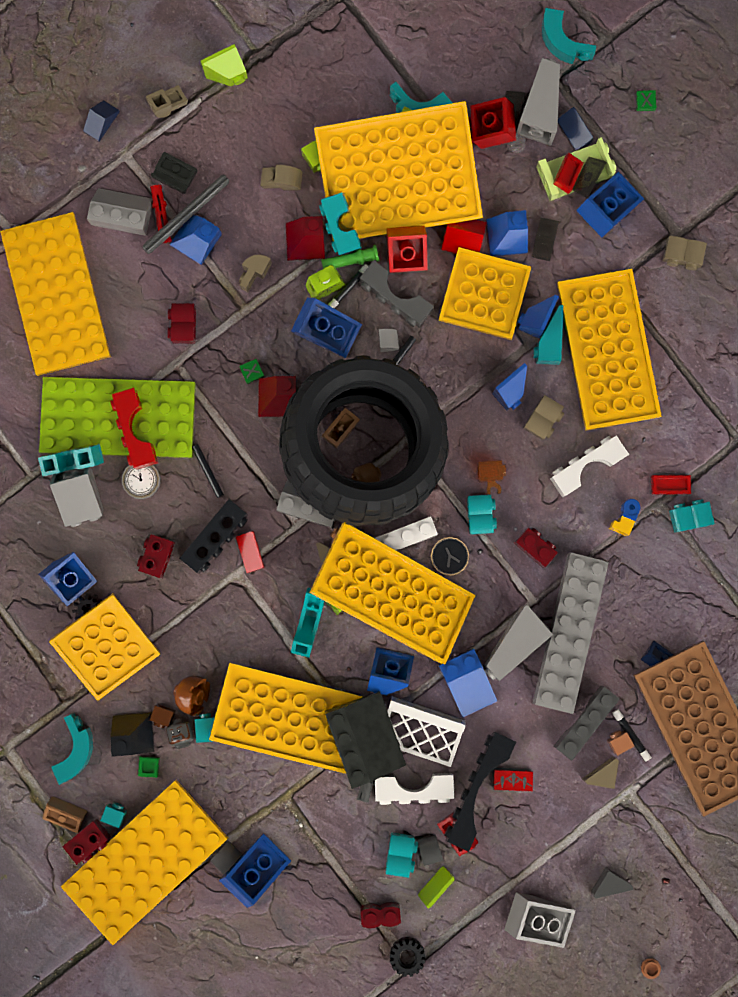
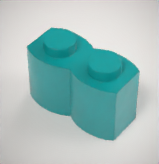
M491 494L467 496L469 534L494 533V529H497V520L492 515V510L496 509L495 498L492 499Z
M701 499L693 501V505L687 507L685 503L674 505V509L669 511L674 533L714 525L710 502L704 503V500Z
M391 832L385 874L409 878L410 873L414 872L415 861H412V855L417 853L418 841H415L414 836Z

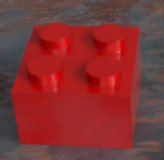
M506 97L470 106L472 141L478 147L483 149L516 141L514 104Z
M425 226L386 228L389 272L428 270Z

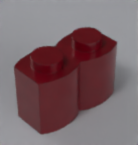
M172 303L171 309H168V320H171V327H168L167 330L168 339H171L173 344H196L195 304Z
M386 902L382 905L371 903L363 905L360 909L361 926L371 929L380 925L394 927L401 923L399 903Z

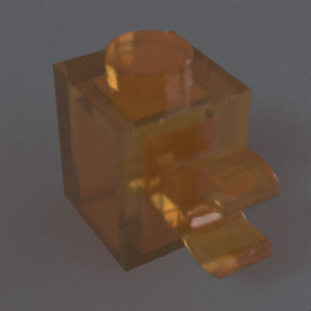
M502 460L478 462L479 483L487 482V495L491 494L490 489L492 487H495L497 494H500L501 487L496 482L502 481L503 476H506V466L502 465Z

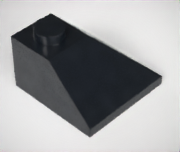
M152 712L113 715L110 736L112 757L154 752L153 721H150Z

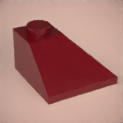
M323 216L302 217L286 223L287 261L325 259Z
M273 376L259 379L258 417H283L290 398L297 391L296 376Z

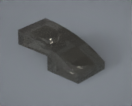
M540 217L531 257L550 261L559 221Z

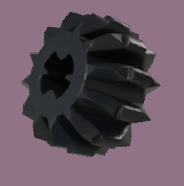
M86 593L85 599L82 596L78 597L80 603H73L78 609L72 610V613H78L75 620L88 612L86 607L91 605L90 609H92L103 599L97 601L98 595L94 594L91 598L89 593Z

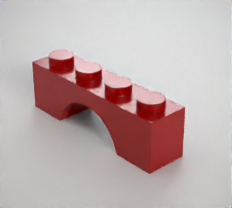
M131 388L112 394L113 400L110 402L113 411H117L118 414L116 423L119 430L122 429L124 436L121 437L124 448H128L129 455H127L129 465L138 470L158 464L153 444L138 440L133 432L132 424L134 417L142 409L137 390Z

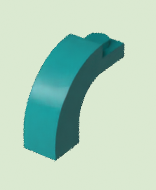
M545 8L542 20V37L548 50L555 57L569 64H573L575 57L582 61L593 60L596 45L570 40L562 29L564 11Z
M397 82L390 86L389 95L394 103H398L396 104L397 113H401L404 107L418 110L452 104L444 92L431 101L417 102L412 100Z
M309 587L306 591L291 653L310 658L325 603L324 600L309 593L311 590Z
M75 713L64 717L73 738L72 752L66 760L51 767L59 785L77 776L88 764L93 751L91 729L82 730V720Z

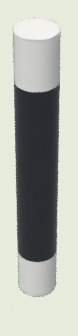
M364 264L328 305L335 309L360 281V277L369 266Z
M619 709L613 711V716L622 729L628 733L644 761L650 760L652 757Z

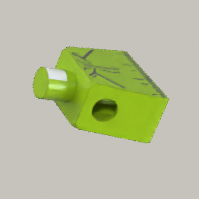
M330 265L309 276L305 286L312 298L320 300L343 288L345 283L338 270L333 265Z

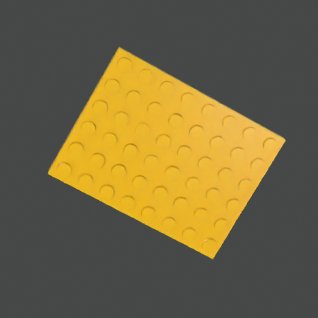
M466 101L314 128L325 197L343 192L350 210L342 214L338 220L341 230L348 232L355 229L360 239L387 234L386 228L425 226L426 228L483 218Z

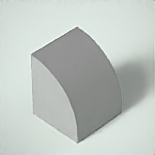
M379 329L380 352L399 351L397 330Z

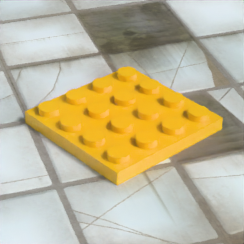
M458 247L438 321L512 340L531 266Z
M113 593L49 640L50 644L97 701L160 655L159 650Z

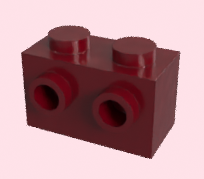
M535 528L525 529L514 544L538 565L546 568L558 553L555 550L556 546L548 540L545 542L541 539V533Z
M152 534L150 538L147 537L143 546L145 548L144 555L139 557L137 563L138 571L163 579L175 542Z
M96 819L62 847L76 865L81 861L85 864L93 857L91 854L93 851L98 849L100 852L107 846V840L111 836L99 820Z

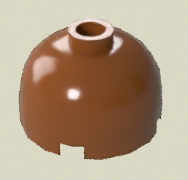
M189 676L175 686V703L181 711L192 716H197L203 711L204 707H201L203 701L207 702L210 694V683L206 681L207 679L199 676Z

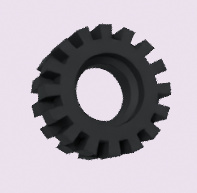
M405 937L403 940L400 938L391 947L390 963L393 970L397 971V974H403L404 977L407 975L412 977L414 973L417 975L419 970H422L424 967V948L414 938L409 939ZM402 951H413L415 960L411 964H404L400 960Z

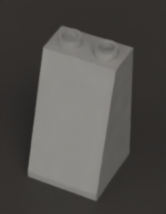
M542 58L516 132L517 135L549 146L552 145L556 135L558 123L560 64L556 63L553 59Z
M522 605L483 664L486 667L485 673L492 680L500 681L553 635L528 605Z

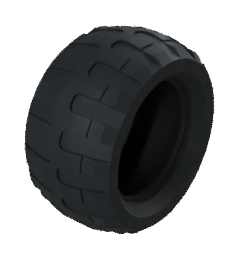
M366 355L356 356L348 360H336L325 366L321 371L318 370L306 378L287 404L279 438V451L285 475L296 489L299 497L326 518L346 522L347 525L376 526L390 523V521L404 517L414 511L428 498L441 479L449 452L448 428L444 411L441 410L437 396L431 387H427L420 380V376L413 370H406L396 365V361L387 358L382 360L371 359L370 356ZM351 403H366L382 408L391 414L404 430L408 442V461L406 467L389 479L371 483L355 481L341 475L327 462L318 443L317 428L323 418L334 409Z

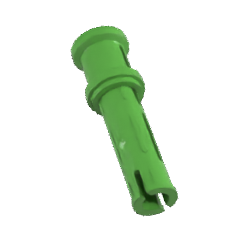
M376 245L362 250L360 248L353 253L321 259L323 269L330 265L339 268L357 263L364 265L366 262L375 260L379 262Z

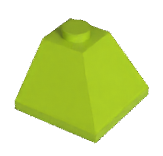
M235 44L200 61L206 79L233 86L242 84L248 78Z

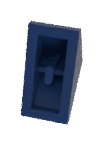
M106 101L100 102L90 108L83 132L100 142L120 111Z

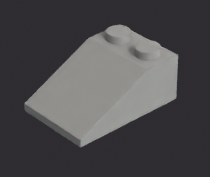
M516 892L504 930L519 940L564 948L576 910L533 895Z

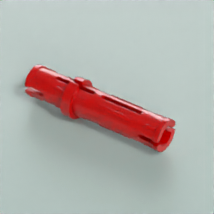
M153 185L150 187L153 199L151 205L155 211L159 231L163 228L161 217L164 226L168 223L165 208L167 203L164 201L162 185ZM169 236L163 243L171 242V236Z

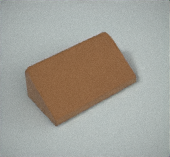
M52 796L46 804L42 819L79 833L87 810Z

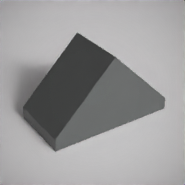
M605 867L591 892L596 899L634 889L628 881Z

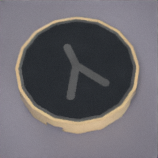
M443 538L432 549V565L438 572L444 575L459 574L468 564V548L457 538Z

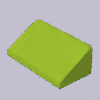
M442 866L418 893L419 898L428 909L433 906L455 880L454 875Z

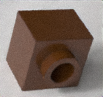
M157 704L154 706L150 721L154 722V726L160 728L169 727L176 710Z

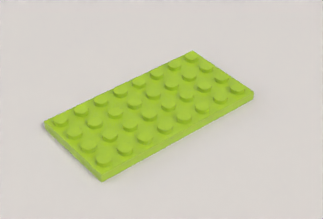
M43 377L39 453L52 454L100 444L102 455H129L128 448H124L121 437L124 436L122 429L119 430L116 423L118 418L117 411H113L110 401L113 400L112 394L135 388L142 409L134 417L132 424L136 438L153 444L157 457L193 458L196 383L187 381Z

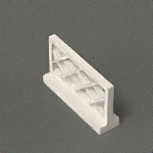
M392 696L387 712L389 717L391 711L399 713L402 718L401 721L392 724L401 751L451 767L466 726L465 720ZM413 718L417 719L421 726L411 731L407 721ZM404 723L409 732L399 737L394 727ZM435 725L439 733L430 737L425 728ZM423 729L427 738L417 743L413 733ZM449 731L458 733L456 740L449 743L444 736V733ZM411 735L415 744L410 747L404 746L401 739ZM441 735L445 745L436 749L432 739ZM429 741L433 751L429 753L422 752L419 746ZM448 748L450 752L449 760L440 758L438 752Z

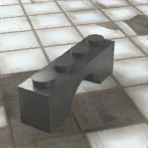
M373 261L360 277V286L365 291H372L376 294V299L381 303L385 304L386 302L391 306L390 309L395 314L403 315L409 325L412 327L416 325L420 328L432 313L434 306L420 295L411 299H401L395 296L387 284L389 271L376 261Z
M600 685L590 698L580 717L563 733L553 747L572 761L619 701V698L606 687Z

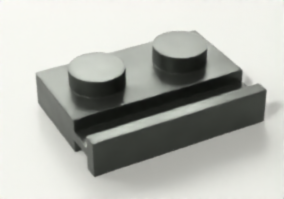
M163 152L151 177L185 194L198 170Z

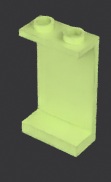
M602 137L598 138L596 144L570 153L584 162L570 193L608 180L614 176L616 164L613 159H610L608 154L609 147L606 142H603ZM565 155L548 162L546 159L540 160L536 166L550 201L568 195L553 184Z

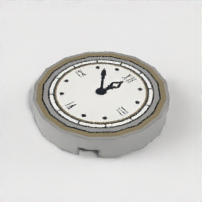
M129 465L122 474L124 490L128 495L136 499L149 498L160 487V474L153 465L138 470Z

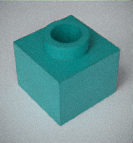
M113 802L105 807L100 821L119 828L122 826L128 810L123 809V805Z

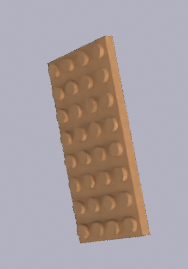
M701 641L634 674L633 676L701 815L704 817L738 800V709L705 642Z

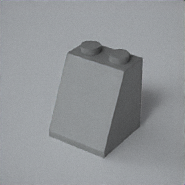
M92 467L78 470L72 469L53 474L50 487L65 527L70 525L71 527H76L84 521L89 520L92 522L101 518L104 509Z

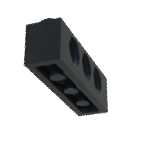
M228 499L179 559L196 573L200 574L201 571L204 573L211 565L209 563L213 557L217 558L223 551L221 547L225 542L229 543L235 537V530L238 527L242 528L246 524L248 514ZM226 518L233 520L230 528L223 526V521ZM215 532H218L221 537L217 543L211 541V535ZM202 547L208 549V555L204 558H201L198 554Z

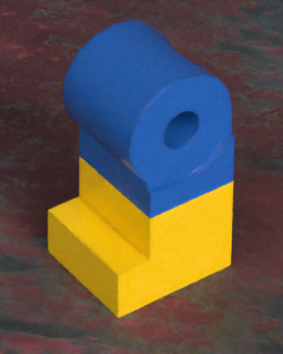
M635 499L625 501L621 505V515L618 521H612L609 529L621 535L629 536L640 511L639 502Z

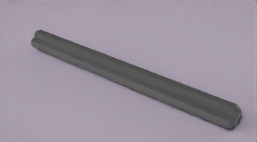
M224 174L216 179L142 246L143 250L147 254L152 253L228 185L229 179Z

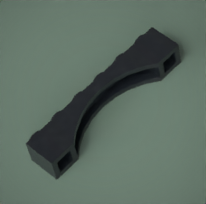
M493 732L492 735L488 734L484 742L486 746L484 753L480 752L476 761L478 767L476 771L472 770L468 781L471 783L468 789L465 788L460 797L463 800L460 808L456 807L452 818H454L452 826L448 825L445 831L446 842L469 852L477 834L474 824V805L478 790L492 770L509 760L516 741L496 732Z

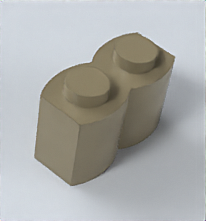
M669 236L666 241L663 261L667 262L669 266L677 267L679 264L685 266L688 270H697V268L703 265L707 243Z
M544 395L523 429L541 440H544L545 437L549 439L554 431V428H552L555 421L559 422L564 415V412H562L564 406Z

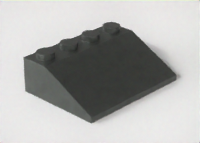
M380 691L325 711L352 789L370 783L406 766Z

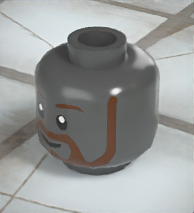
M183 719L171 721L172 725L166 729L169 744L175 746V749L190 746V742L194 739L191 724L183 722Z

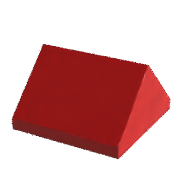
M474 219L447 224L441 250L457 254L458 247L480 252L487 222Z

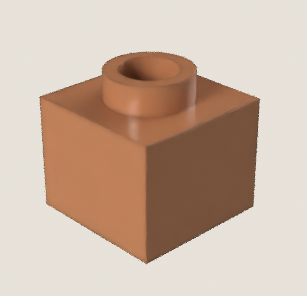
M615 731L610 734L611 738L607 739L613 753L617 756L634 747L628 733L625 731Z

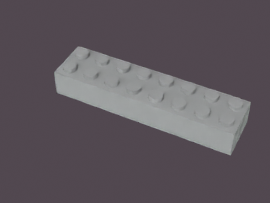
M575 553L567 554L550 626V632L553 635L547 639L533 704L570 714L574 713L609 562Z

